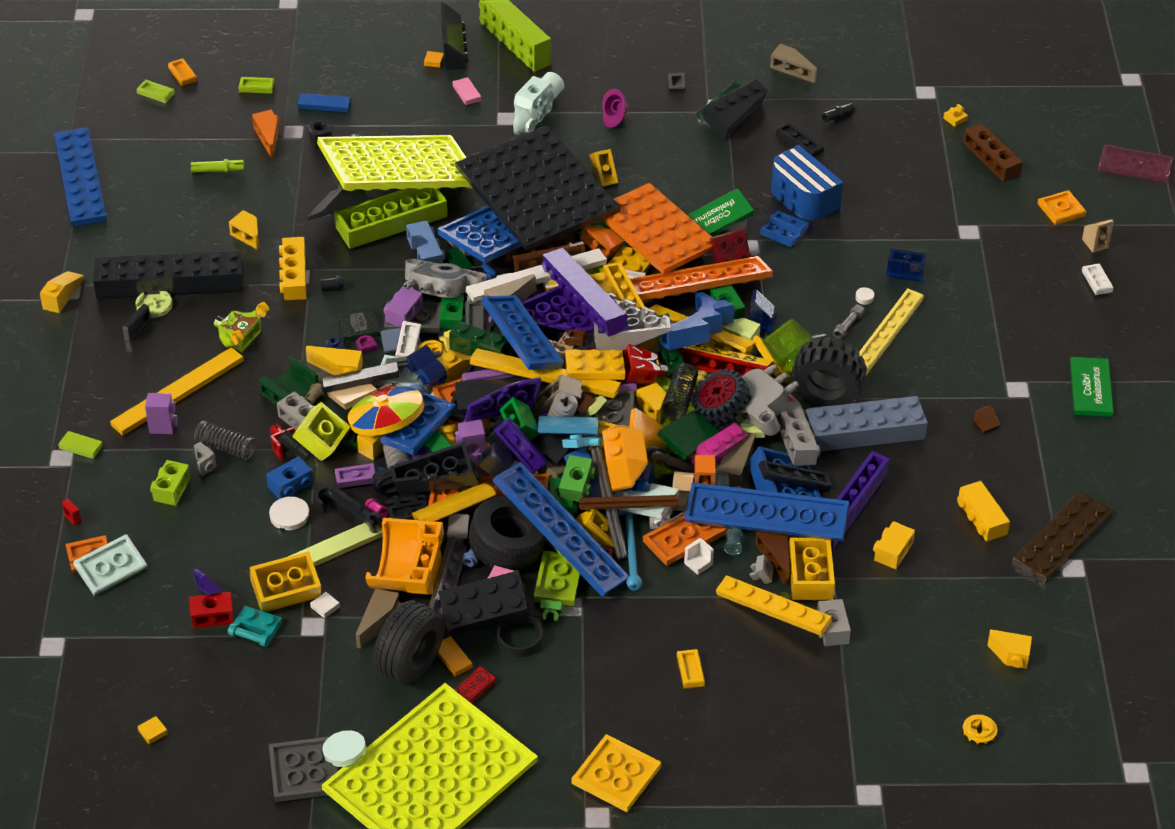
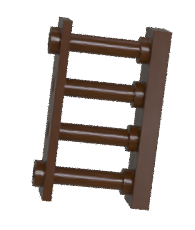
M573 231L528 251L521 246L506 253L505 259L506 261L513 260L514 270L519 272L542 265V262H544L543 254L563 248L570 256L584 253L585 244L583 242L575 243Z

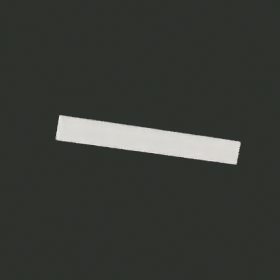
M599 248L571 256L584 270L607 264V259ZM542 265L467 286L466 293L474 303L483 299L484 290L532 274L536 277V284L552 279L548 273L544 272Z

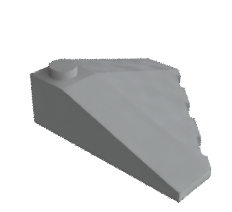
M608 293V295L627 315L628 330L608 337L594 323L597 350H625L628 344L635 346L671 331L670 317L663 315L662 318L657 317L654 310L646 307L640 310L636 308V303L624 299L623 302L616 300L617 295Z

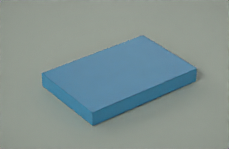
M539 416L538 432L598 434V418Z

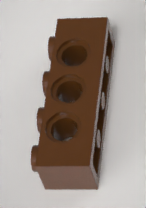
M982 123L965 129L963 143L1003 182L1021 175L1023 163L1021 159Z

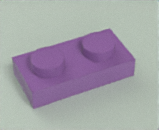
M373 463L335 469L338 488L373 483L372 476L375 474Z

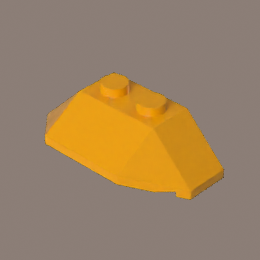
M626 425L603 428V442L612 491L632 488L635 481L648 465L643 431Z

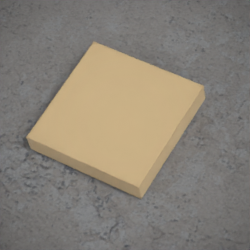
M365 384L328 392L327 394L332 400L347 410L378 390L371 384Z

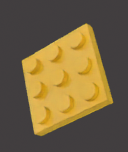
M606 734L572 777V784L628 812L660 770L661 762Z

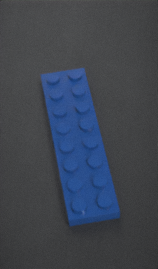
M88 127L54 133L71 226L107 221Z
M521 462L494 478L493 482L602 597L627 581L629 575Z
M692 482L685 521L843 541L850 503L845 500Z

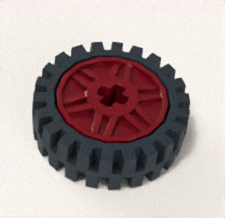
M720 369L717 374L714 371L711 372L710 377L706 375L704 377L705 381L701 380L699 382L700 386H696L694 389L696 392L692 394V405L695 410L710 424H714V422L720 424L721 420L723 423H726L728 418L731 420L735 418L734 414L739 415L741 413L740 409H745V404L749 402L750 389L738 372L732 369H724V371Z

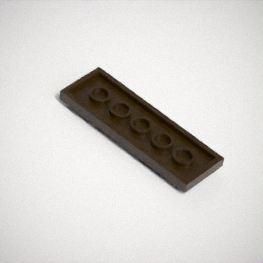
M1079 491L1013 557L1012 563L1046 583L1112 516L1113 509Z

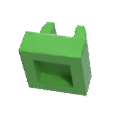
M541 599L540 608L544 611L543 619L547 620V615L553 613L554 621L557 622L559 619L558 613H563V603Z

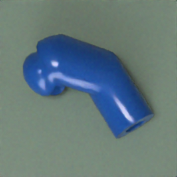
M487 263L481 266L486 274V281L497 277V272Z

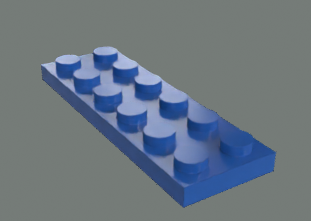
M516 295L483 296L481 303L528 370L562 368L564 361Z

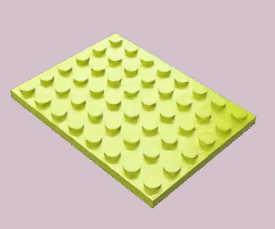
M451 135L318 137L317 140L318 146L341 186L347 191H354L355 189L367 191L372 189L389 190L391 188L400 190L407 188L440 189L441 187L452 189L458 187L473 188L456 169L455 162L466 158V156Z
M444 683L366 748L364 756L362 757L361 755L356 763L341 768L323 783L322 790L368 829H461L538 761V756Z

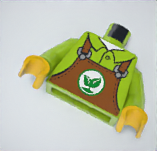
M262 302L257 305L256 310L248 313L232 311L226 318L217 316L214 326L219 329V338L223 345L227 348L232 346L236 350L243 352L262 331L260 318L265 317L266 311H269L270 308L267 304Z

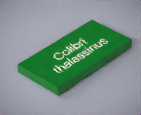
M737 188L687 216L713 237L753 216L755 212Z
M1070 357L1074 415L1113 417L1108 359Z

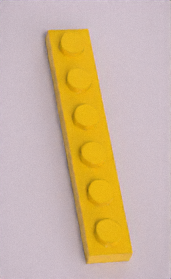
M727 575L716 589L718 596L820 636L825 633L832 622L830 615Z

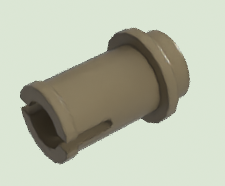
M319 383L312 384L310 391L304 398L313 405L319 396H323L324 387Z

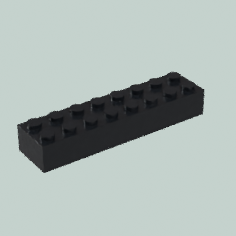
M242 250L95 258L93 278L96 298L139 296L143 292L144 295L160 294V291H166L169 294L243 291L244 266Z

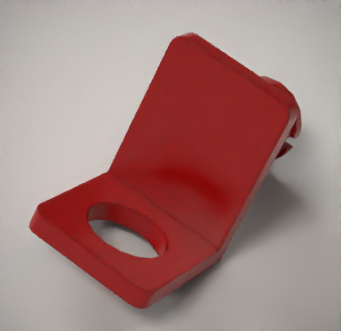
M276 424V427L272 425L270 428L272 448L280 461H284L282 449L286 447L278 439L285 430L282 429L280 424ZM294 427L287 429L292 434L296 432Z

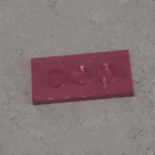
M1104 144L1098 170L1168 183L1173 157Z

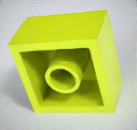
M320 402L310 410L292 437L319 460L323 461L333 453L350 426Z

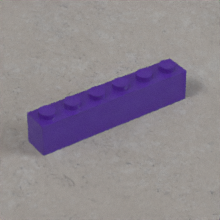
M872 451L836 499L849 501L850 503L845 533L887 476L889 458ZM831 540L832 550L835 548L839 541Z

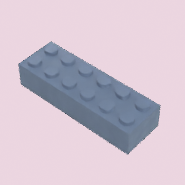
M918 396L805 410V417L810 422V429L815 434V441L820 446V452L925 439L928 424Z

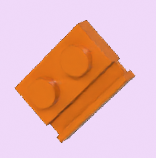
M106 535L66 544L72 573L78 572L73 565V561L108 544Z

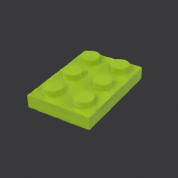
M543 550L534 593V602H541V599L560 601L563 605L575 606L580 573L558 552Z

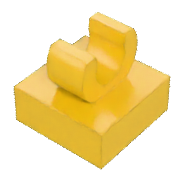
M957 104V107H951L949 111L945 112L943 118L956 127L967 121L968 115L963 112L964 108Z

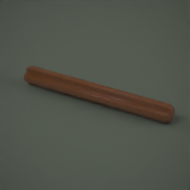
M678 495L580 498L579 508L584 510L677 507L679 502Z

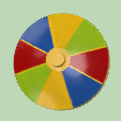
M411 387L383 389L366 396L356 403L348 414V421L351 429L360 435L377 436L391 433L417 419L424 409V400L421 393Z

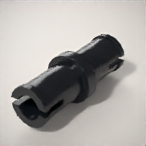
M852 103L841 107L836 106L833 110L823 112L821 114L824 123L835 119L840 120L846 115L853 114L855 107Z

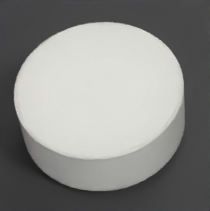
M860 288L856 291V301L863 305L871 304L874 300V292L869 288Z

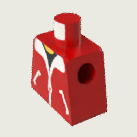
M631 344L627 345L623 353L625 382L651 385L654 384L658 376L665 377L667 375L668 367L659 364L656 353Z

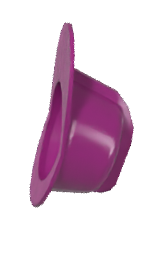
M610 89L603 97L604 124L610 128L616 127L628 111V101L618 89Z

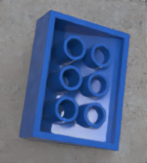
M759 446L748 460L756 490L821 498L820 492L817 489L763 479L758 466L761 460L793 466L788 453ZM810 465L794 466L812 470Z

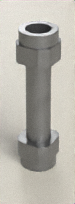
M855 305L842 325L838 324L833 331L834 337L842 339L847 334V329L856 319L858 320L862 317L864 308L861 305Z

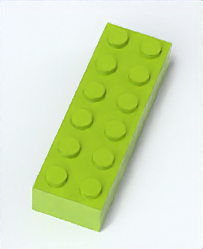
M480 0V23L487 27L509 50L515 53L527 67L536 72L551 65V38L509 0Z
M407 188L334 211L336 229L349 249L406 231V225L426 220L428 223L448 217L447 200L439 189Z

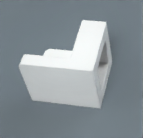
M701 538L697 539L685 548L684 564L699 575L713 565V548Z

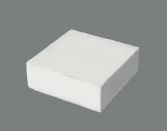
M327 592L310 603L311 608L323 618H326L340 608V603Z

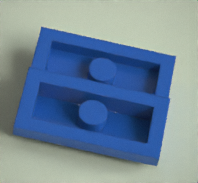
M778 210L770 216L769 223L761 228L760 235L792 247L805 233L809 223Z

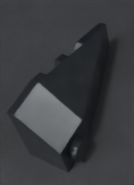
M533 415L538 426L539 416ZM540 433L531 441L533 444L535 443L545 458L555 466L565 462L563 456L579 449L563 448L562 440L570 438L571 434Z

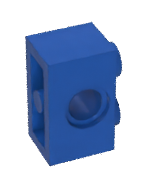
M299 456L266 474L267 486L278 499L290 497L313 484L312 469Z

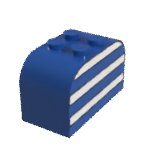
M800 145L782 152L774 158L771 192L778 201L782 202L795 215L804 220L813 221L841 209L843 181Z

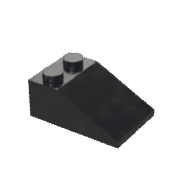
M339 184L336 186L337 189L331 191L308 215L307 220L332 214L334 211L368 201L366 191L363 189L347 191Z

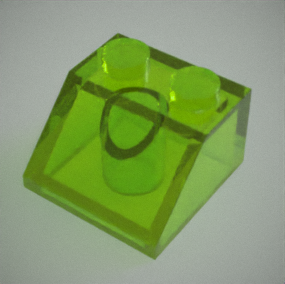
M790 319L762 341L779 364L791 372L799 349L809 341L814 342V339L795 320Z

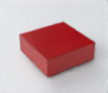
M68 498L62 501L64 516L75 526L82 523L79 509Z

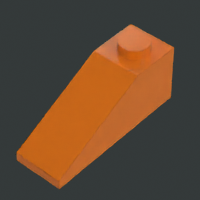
M272 109L252 114L254 130L269 156L273 158L280 121L278 115H274Z

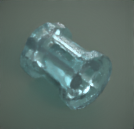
M732 528L726 532L727 543L724 545V550L730 555H738L742 552L741 541L743 540L744 533L740 529Z

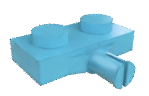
M571 434L570 438L562 440L563 448L602 446L604 443L603 434Z

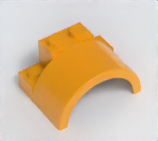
M384 518L382 521L383 546L381 562L376 576H371L369 572L366 573L365 578L368 586L371 589L432 595L442 562L440 547L444 536L443 522Z

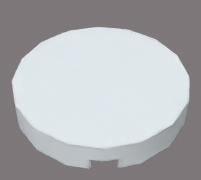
M285 497L277 500L270 507L271 523L279 529L280 527L289 531L299 529L306 524L309 517L307 503L297 497Z

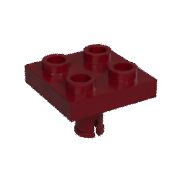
M745 229L710 238L715 263L751 257Z

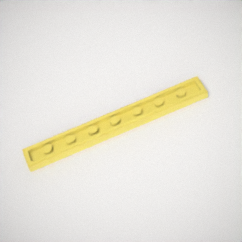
M907 288L860 350V356L864 358L867 366L866 375L923 301V294Z

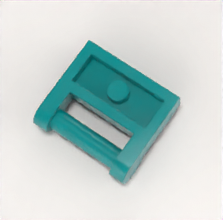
M244 606L234 623L230 624L228 635L234 637L237 635L267 647L282 624V618Z

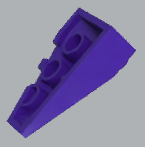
M541 378L510 383L470 403L467 408L465 421L469 422L502 416L500 409L512 398L527 404L530 410H533Z

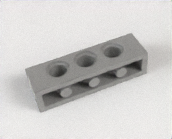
M799 401L789 402L788 407L777 415L776 418L780 424V434L793 466L816 465L817 457L820 456V446L816 444L815 434L811 432L810 422L805 417V410L802 409Z

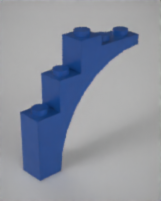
M702 291L695 292L697 312L682 321L671 324V331L660 335L661 345L668 350L710 342V334L722 332V325L734 322V306L726 300L717 301Z

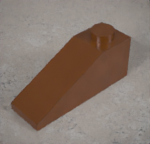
M756 531V546L773 565L774 571L785 585L789 584L788 535Z

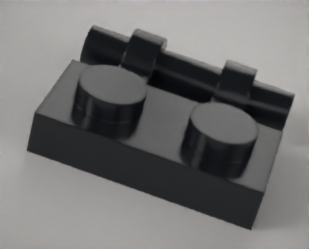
M424 492L411 493L400 497L395 495L390 499L384 500L385 506L388 508V516L393 519L414 520L412 513L428 506Z

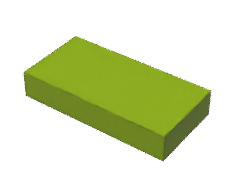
M241 77L238 87L239 92L272 94L275 80L274 78Z
M145 80L137 88V94L166 103L175 94L174 89L149 80Z
M70 431L65 434L58 444L59 449L94 459L103 447L102 441Z

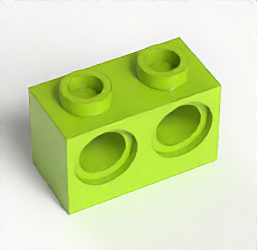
M166 460L164 466L159 469L158 477L152 482L150 487L153 500L176 506L191 479L189 465Z

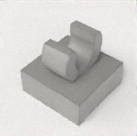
M765 555L757 556L756 563L750 566L754 571L750 573L753 580L761 578L764 584L772 582L773 565Z

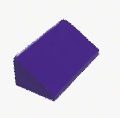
M197 568L193 569L197 586L205 594L211 595L222 591L219 586Z

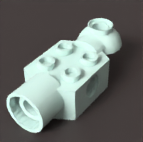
M547 72L542 78L533 76L516 93L513 122L514 134L516 136H522L534 131L538 122H541L543 117L551 111L553 100L564 89V82L559 75Z

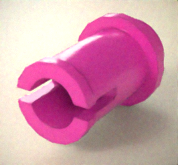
M373 498L366 501L365 508L367 510L379 513L381 519L387 516L388 511L386 510L388 508L381 505L377 499Z

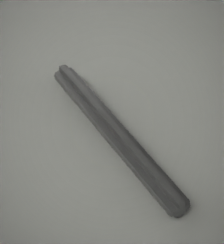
M600 447L593 448L591 454L596 468L602 497H613L602 449ZM605 509L617 559H625L628 557L617 509Z

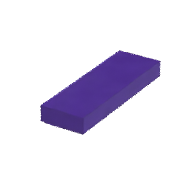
M510 417L494 429V432L532 474L548 463L545 456Z

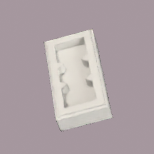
M1100 264L1082 267V273L1095 295L1113 292L1114 287Z
M403 321L396 357L415 355L421 324Z

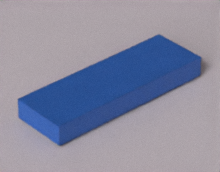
M301 93L297 105L298 109L348 112L351 97Z

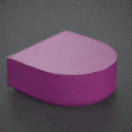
M364 335L356 341L357 350L362 351V355L378 350V345L371 336Z

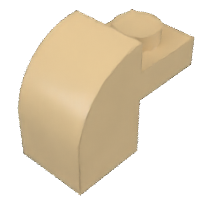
M674 472L672 488L679 489V503L677 507H672V511H686L691 484L694 482V473Z

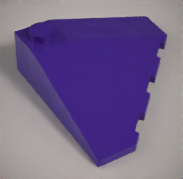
M559 286L521 302L539 327L568 331L570 329L586 330L587 333L594 332V322H591L589 316L584 314L582 309L576 306L573 299L568 297L566 292L560 289Z

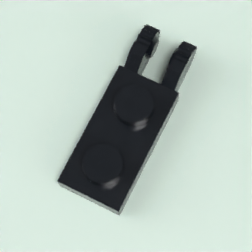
M658 446L647 448V454L652 457L653 462L659 465L664 464L669 468L676 467L682 472L694 473L695 464L691 458L684 460L677 453Z

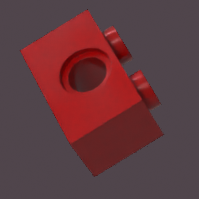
M231 592L189 597L193 629L234 623Z

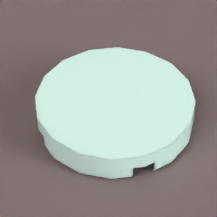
M351 730L341 731L330 736L325 741L322 750L328 763L330 762L333 766L346 767L356 763L361 755L363 757L367 747L364 737L360 733Z

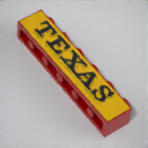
M700 344L680 348L685 364H690L697 370L715 371L716 374L720 369L723 371L724 369H732L743 376L750 370L761 369L764 371L774 365L773 360ZM659 351L658 361L663 362L661 352Z

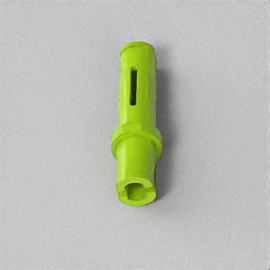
M224 159V161L191 162V173L244 171V160L228 161V159Z

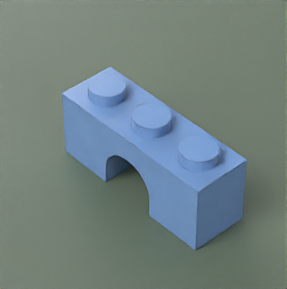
M427 220L406 225L407 239L412 250L417 249V259L438 264L443 263V260H445L444 250H440L439 239L435 238L434 229L429 226Z

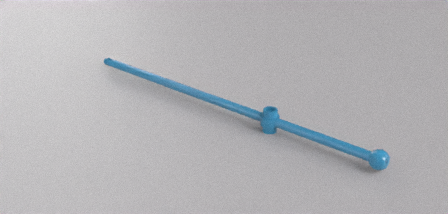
M618 510V515H624L626 523L630 572L626 584L629 589L635 591L642 586V579L638 576L633 524V515L638 514Z

